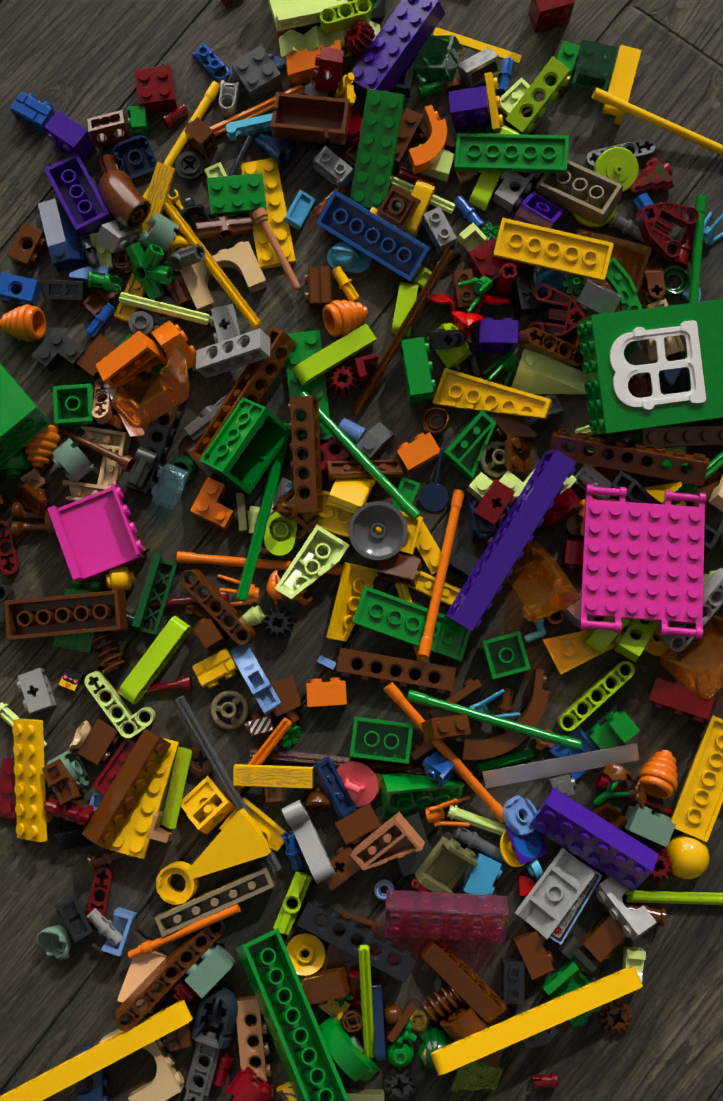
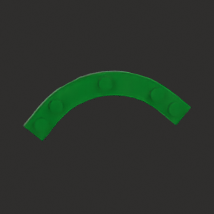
M612 257L609 261L605 280L614 292L622 295V299L619 302L621 312L642 309L636 293L637 289L632 279L615 257ZM632 341L626 345L624 349L626 361L631 357L638 341Z

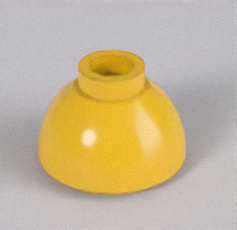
M176 234L166 254L174 253L180 248H187L191 245L184 237Z

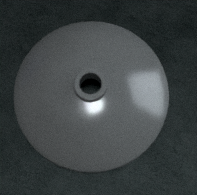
M381 501L367 503L361 506L351 518L349 524L350 541L356 551L366 558L372 560L388 559L397 554L405 544L407 538L406 520L403 514L389 503ZM376 527H381V534L375 533Z

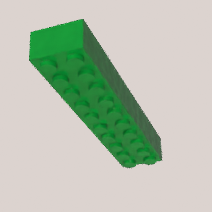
M279 929L269 931L236 947L297 1101H349Z

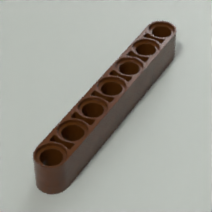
M222 920L218 921V925L213 929H210L209 925L188 934L115 1011L114 1017L119 1029L122 1031L131 1030L208 950L225 930V924ZM204 937L201 943L195 944L197 938ZM184 952H189L187 958L180 959ZM169 968H174L173 973L169 975L166 974V971ZM153 984H160L157 989L151 990ZM139 999H145L142 1005H136ZM124 1015H130L128 1020L120 1021Z

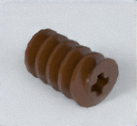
M115 631L104 632L93 637L96 639L92 641V644L99 645L95 648V652H101L97 659L103 660L99 665L106 667L102 670V674H109L124 668L120 665L125 660H118L123 654L116 653L120 645H113L118 639L111 638Z
M448 983V991L441 987V995L434 992V1000L427 996L428 1004H425L422 1000L420 1001L421 1008L431 1024V1019L436 1023L439 1022L438 1014L445 1018V1010L451 1014V1006L459 1009L458 1001L463 1005L466 1004V1001Z

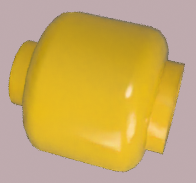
M117 567L109 570L108 574H105L107 588L112 591H128L131 589V583H135L133 571L129 572L128 567Z

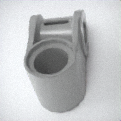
M221 80L219 107L222 116L225 118L236 115L238 99L240 97V82L227 83L225 80Z

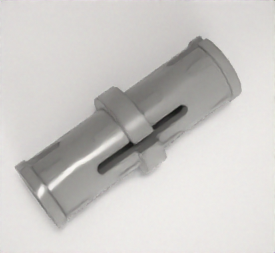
M94 908L87 915L86 918L95 925L98 933L103 934L113 946L121 941L123 935L114 928L110 919L107 920L97 908Z

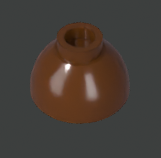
M314 787L304 802V807L313 812H324L332 807L322 787Z

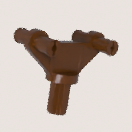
M290 488L284 496L281 495L278 498L279 501L272 507V510L281 514L284 519H294L303 526L296 534L302 540L308 532L311 533L314 530L313 527L321 518L315 514L308 522L305 521L298 514L297 506L290 503V500L294 497V491Z

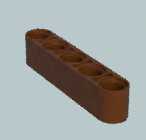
M192 569L186 570L181 574L180 580L182 585L237 644L243 645L253 641L255 638L254 629L202 572ZM191 573L195 577L194 583H191L189 580ZM203 588H206L208 591L207 597L202 595ZM216 602H219L221 605L220 611L215 609ZM229 616H232L234 619L233 626L228 623ZM242 630L247 632L248 637L246 640L241 637Z
M433 936L421 949L420 954L423 959L487 1023L494 1024L506 1011L507 1007L503 1000L439 937Z

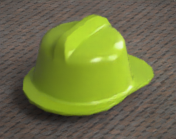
M274 512L269 517L266 524L264 544L271 554L283 556L292 550L297 532V521L294 519H284L277 512Z

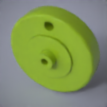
M613 147L599 155L594 165V172L622 184V192L631 188L636 181L639 166L636 157L631 151L623 147Z

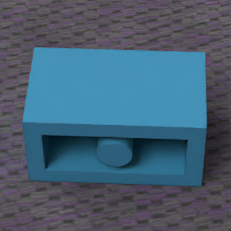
M478 852L475 857L478 865L476 867L474 865L471 866L462 890L486 901L487 897L490 898L495 888L492 885L495 879L500 878L503 868H501L502 864L499 861Z

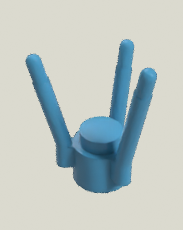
M709 212L705 218L703 246H711L715 241L723 237V232L714 237V228L723 220V213L711 227L707 226L705 228L713 213Z
M502 689L485 700L469 707L488 714L489 711L486 704L501 696L505 690ZM518 712L494 716H498L501 718L518 717L521 714Z

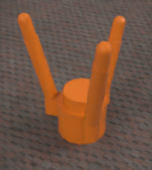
M220 574L217 576L225 581L237 585L240 584L239 580ZM251 584L246 602L239 601L230 604L233 607L242 605L253 606V602L258 603L259 588ZM219 589L220 592L237 594L238 592L235 589Z
M468 795L425 808L428 823H434L435 827H469L470 823L441 821V819L444 818V808L469 800L471 796Z

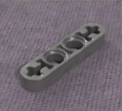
M644 138L593 150L587 154L585 165L588 169L594 170L595 163L590 161L591 158L594 157V160H597L601 153L613 147L632 149L637 160L647 158L653 154L656 144L652 139ZM644 145L650 147L649 151H647L646 148H643Z

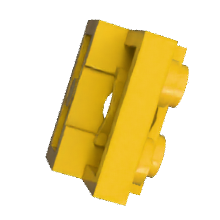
M209 776L202 780L181 801V807L187 813L188 818L199 831L206 835L235 809L231 800Z

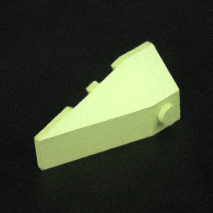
M526 349L523 350L511 388L534 395H588L585 391L586 376L582 371L543 354Z
M316 525L275 587V590L289 599H293L336 565L350 545Z

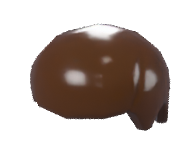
M430 408L424 413L421 423L427 433L430 432L433 436L442 435L450 426V417L447 411L442 408Z

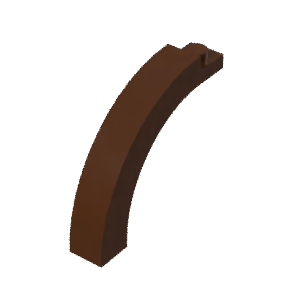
M533 670L530 698L525 711L517 721L518 723L536 728L544 714L550 692L542 690V686L545 687L546 685L544 670ZM506 730L489 739H463L461 759L482 760L499 756L521 744L528 736Z

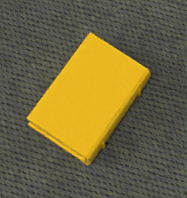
M336 480L329 493L327 503L355 513L361 506L366 504L376 480Z

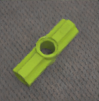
M295 872L273 929H279L280 933L289 935L312 877L303 872ZM295 898L298 905L292 908L287 904V900Z

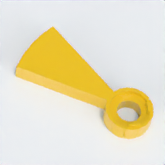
M242 808L192 865L183 861H176L163 868L156 879L157 892L162 900L169 904H183L197 892L199 877L267 856L271 853L270 848L259 826L248 812ZM173 874H179L185 879L186 886L183 891L173 888L171 884Z

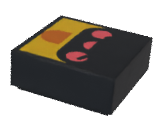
M65 667L57 685L77 693L84 674Z

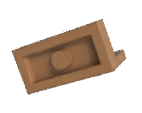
M159 811L153 816L147 838L168 843L173 840L175 831L160 828L164 812Z

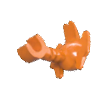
M277 569L270 575L266 589L275 605L278 604L277 600L282 599V597L289 599L275 590L280 581ZM304 589L293 599L298 600L302 605H308L313 598L304 599L303 594L306 592Z

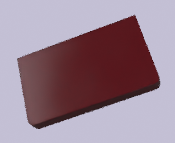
M377 354L355 359V371L359 379V387L366 386L367 384L366 371L377 367Z

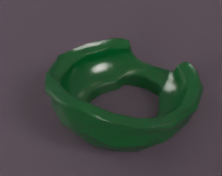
M679 265L666 267L664 269L665 291L678 295L685 292L690 284L688 271ZM669 276H677L680 279V286L676 289L667 288L665 280Z
M179 456L171 461L168 468V477L173 484L186 486L196 478L197 465L189 456ZM175 463H185L188 469L186 475L177 477L172 471L173 465Z

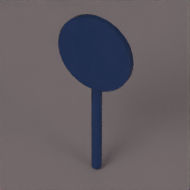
M440 448L435 482L426 485L420 493V502L429 511H439L448 502L447 490L444 486L438 484L443 448Z

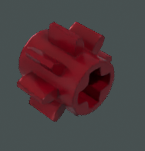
M184 977L173 987L176 991L173 997L178 1002L184 1000L188 1003L197 994L185 982Z

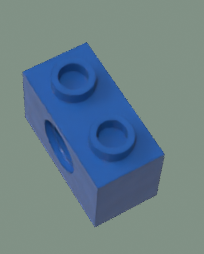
M1 272L0 300L7 304L14 302L20 306L28 304L37 307L42 289L38 280ZM18 289H22L19 294H15Z

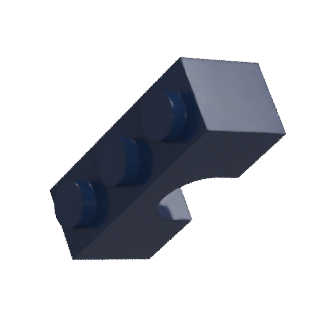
M83 1046L79 1050L78 1055L94 1046ZM107 1067L90 1075L94 1086L90 1089H81L77 1094V1101H109V1096H106V1088L109 1086V1074H106Z

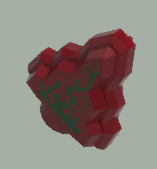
M652 157L646 162V167L641 170V176L633 183L630 191L633 195H639L648 191H667L673 188L674 184L671 178L673 171L671 166L666 162L662 164L657 158Z
M51 798L43 804L47 814L76 822L79 825H85L87 821L89 822L94 811L93 805L87 804L84 799L80 798L65 805H60L57 798Z

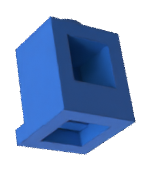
M437 752L431 757L428 756L422 764L427 776L432 780H436L440 788L453 776L455 765Z

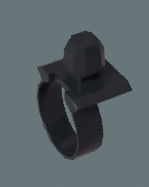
M191 197L184 200L185 209H182L180 214L186 223L193 215L203 216L209 221L207 215H205L203 204L196 205Z

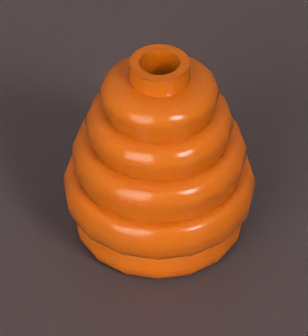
M335 300L323 308L324 325L332 337L346 336L365 323L366 317H368L366 306H363L360 302Z
M25 304L5 313L0 319V329L6 335L18 340L34 342L43 338L46 332V318L39 307Z
M49 425L24 446L26 447L25 453L28 455L27 460L32 462L33 467L43 468L44 464L50 462V458L53 455L52 452L58 448V443L61 441L60 429L57 426Z
M661 750V752L654 753L653 757L639 771L638 781L641 780L645 785L646 794L665 799L671 797L677 789L678 773L676 759L670 751Z

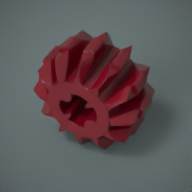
M363 20L356 21L353 26H350L349 31L346 32L347 35L344 37L345 45L357 55L360 53L364 54L365 50L369 49V46L373 44L372 40L375 38V30Z
M342 364L340 370L335 366V372L330 371V378H327V383L330 384L329 390H334V395L341 392V397L345 396V392L348 395H352L351 389L357 390L355 384L359 383V379L355 378L357 372H352L351 366L346 370L344 364ZM340 379L346 380V383L340 382Z
M653 847L652 850L659 854L656 863H659L660 866L659 868L654 867L653 872L648 876V880L653 881L656 879L660 883L662 877L666 880L669 879L666 873H673V870L669 869V866L673 864L668 863L670 856H664V849L660 848L657 851Z

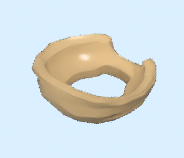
M87 720L77 728L69 749H80L91 730Z

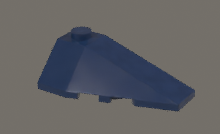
M51 199L38 203L52 263L57 271L88 263L87 258L82 254V247L78 242V239L81 238L58 201Z

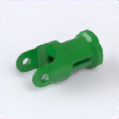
M90 271L87 287L91 288L93 286L103 288L104 291L120 292L121 286L119 284L122 283V278L111 274H95L93 271Z

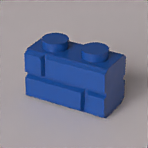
M20 92L16 101L10 107L14 117L43 133H47L44 127L55 114L51 104L46 101L43 103L38 101V98L31 93L25 94Z

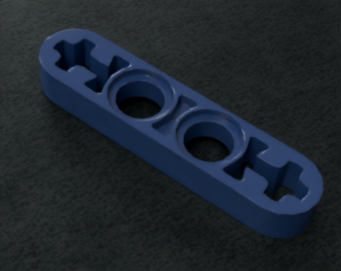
M381 979L371 980L376 1062H386Z

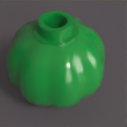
M25 448L20 449L0 466V473L6 475V478H21L30 469L32 462L27 460L28 455L25 453Z

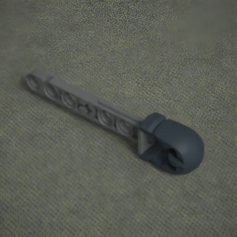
M215 987L211 989L201 999L195 1018L196 1025H194L191 1033V1038L197 1041L185 1085L187 1090L184 1101H190L193 1097L196 1098L195 1101H205V1097L210 1092L220 1050L230 1046L231 1033L234 1031L238 1015V999L227 988ZM207 1016L210 1020V1026L218 1028L221 1023H224L220 1036H216L215 1033L210 1031H204V1027L207 1025ZM201 1056H206L209 1059V1066L204 1067L201 1065ZM200 1076L203 1078V1087H198L195 1084V1077Z

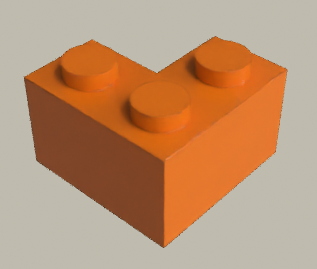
M169 320L151 332L179 374L196 365L195 356L197 352L192 345L188 346L186 341L189 339L178 324L173 325Z
M207 477L190 511L193 515L226 531L234 518V511L220 504L227 491L226 486Z

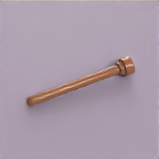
M265 208L255 210L252 213L254 221L262 226L293 289L299 290L300 284L267 222L268 214Z

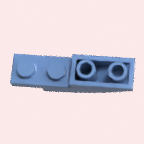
M238 645L229 650L264 714L266 715L281 706L282 703L249 645Z

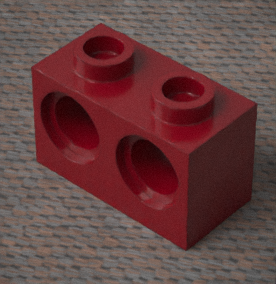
M334 436L325 440V444L320 445L321 456L324 458L321 462L322 474L327 472L326 461L350 460L346 448ZM333 447H338L341 451L339 454L334 455L330 450Z

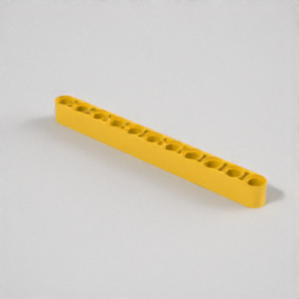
M635 966L627 967L432 1052L430 1055L438 1075H443L638 990L643 987Z
M181 1000L137 1023L131 1030L122 1031L1 1095L0 1101H43L193 1020L185 1001Z

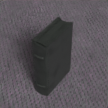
M418 812L404 818L424 840L425 844L422 851L412 852L399 859L395 858L401 877L415 873L431 852Z

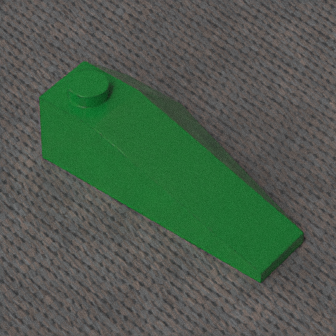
M408 773L382 774L380 794L383 819H390L398 812L405 817L409 815L408 812L416 809L423 811L428 805L434 803L440 805L453 799H459L462 797L464 783L463 781L449 779L440 788L438 787V782L430 779L428 776Z

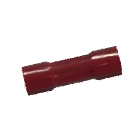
M513 263L504 264L499 272L500 277L494 290L496 295L502 298H507L510 295L512 284L518 274L516 271L517 266Z

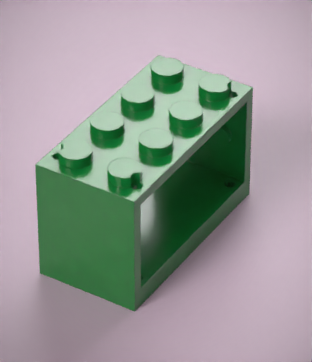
M242 397L199 461L226 483L250 495L291 433L289 428L266 407Z

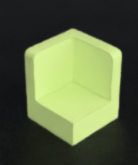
M474 223L463 230L458 238V242L467 252L486 243L488 240Z

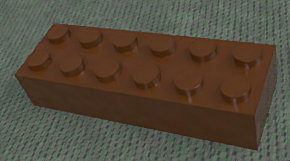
M124 590L4 601L7 640L128 629Z

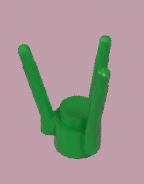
M484 276L480 279L475 277L472 280L457 284L458 287L473 284V289L478 294V297L467 310L468 313H471L481 298L485 296V293L491 289L493 281L488 277Z
M507 352L482 373L485 375L499 365L488 378V381H491L501 370L506 372L510 370L503 383L504 386H507L517 369L516 364L519 360L512 352Z

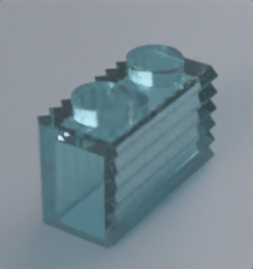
M169 463L160 467L157 473L159 478L158 484H155L151 491V495H154L152 502L171 510L176 508L189 472Z

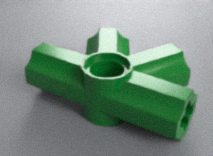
M140 241L126 247V253L134 267L133 276L137 281L141 282L148 298L153 300L164 295L165 293L160 283L171 284L174 271H172L171 267L159 265L164 256L163 249L158 245L150 244L146 251H144Z

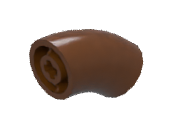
M113 170L103 174L99 180L98 188L105 206L126 230L132 231L143 224L150 213V202L138 192L132 179L125 172Z
M467 1002L465 1005L460 1004L459 1009L454 1007L452 1013L447 1012L445 1014L446 1017L440 1021L441 1027L453 1042L495 1025L487 1023ZM503 1049L482 1057L477 1061L498 1069Z

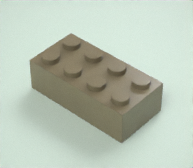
M570 160L567 161V174L545 173L538 183L539 195L601 226H604L622 198V184Z

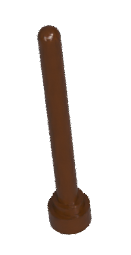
M58 427L60 429L59 434L117 462L121 469L127 472L131 471L134 465L133 457L129 455L120 456L64 427Z

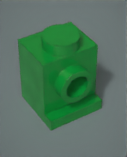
M145 105L126 107L129 115L128 126L129 129L133 130V136L149 135L148 113Z

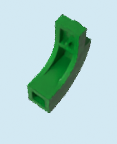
M331 1015L319 1025L330 1055L338 1066L355 1082L359 1079L366 1082L380 1070L375 1061L365 1056L356 1047L344 1028L342 1021Z

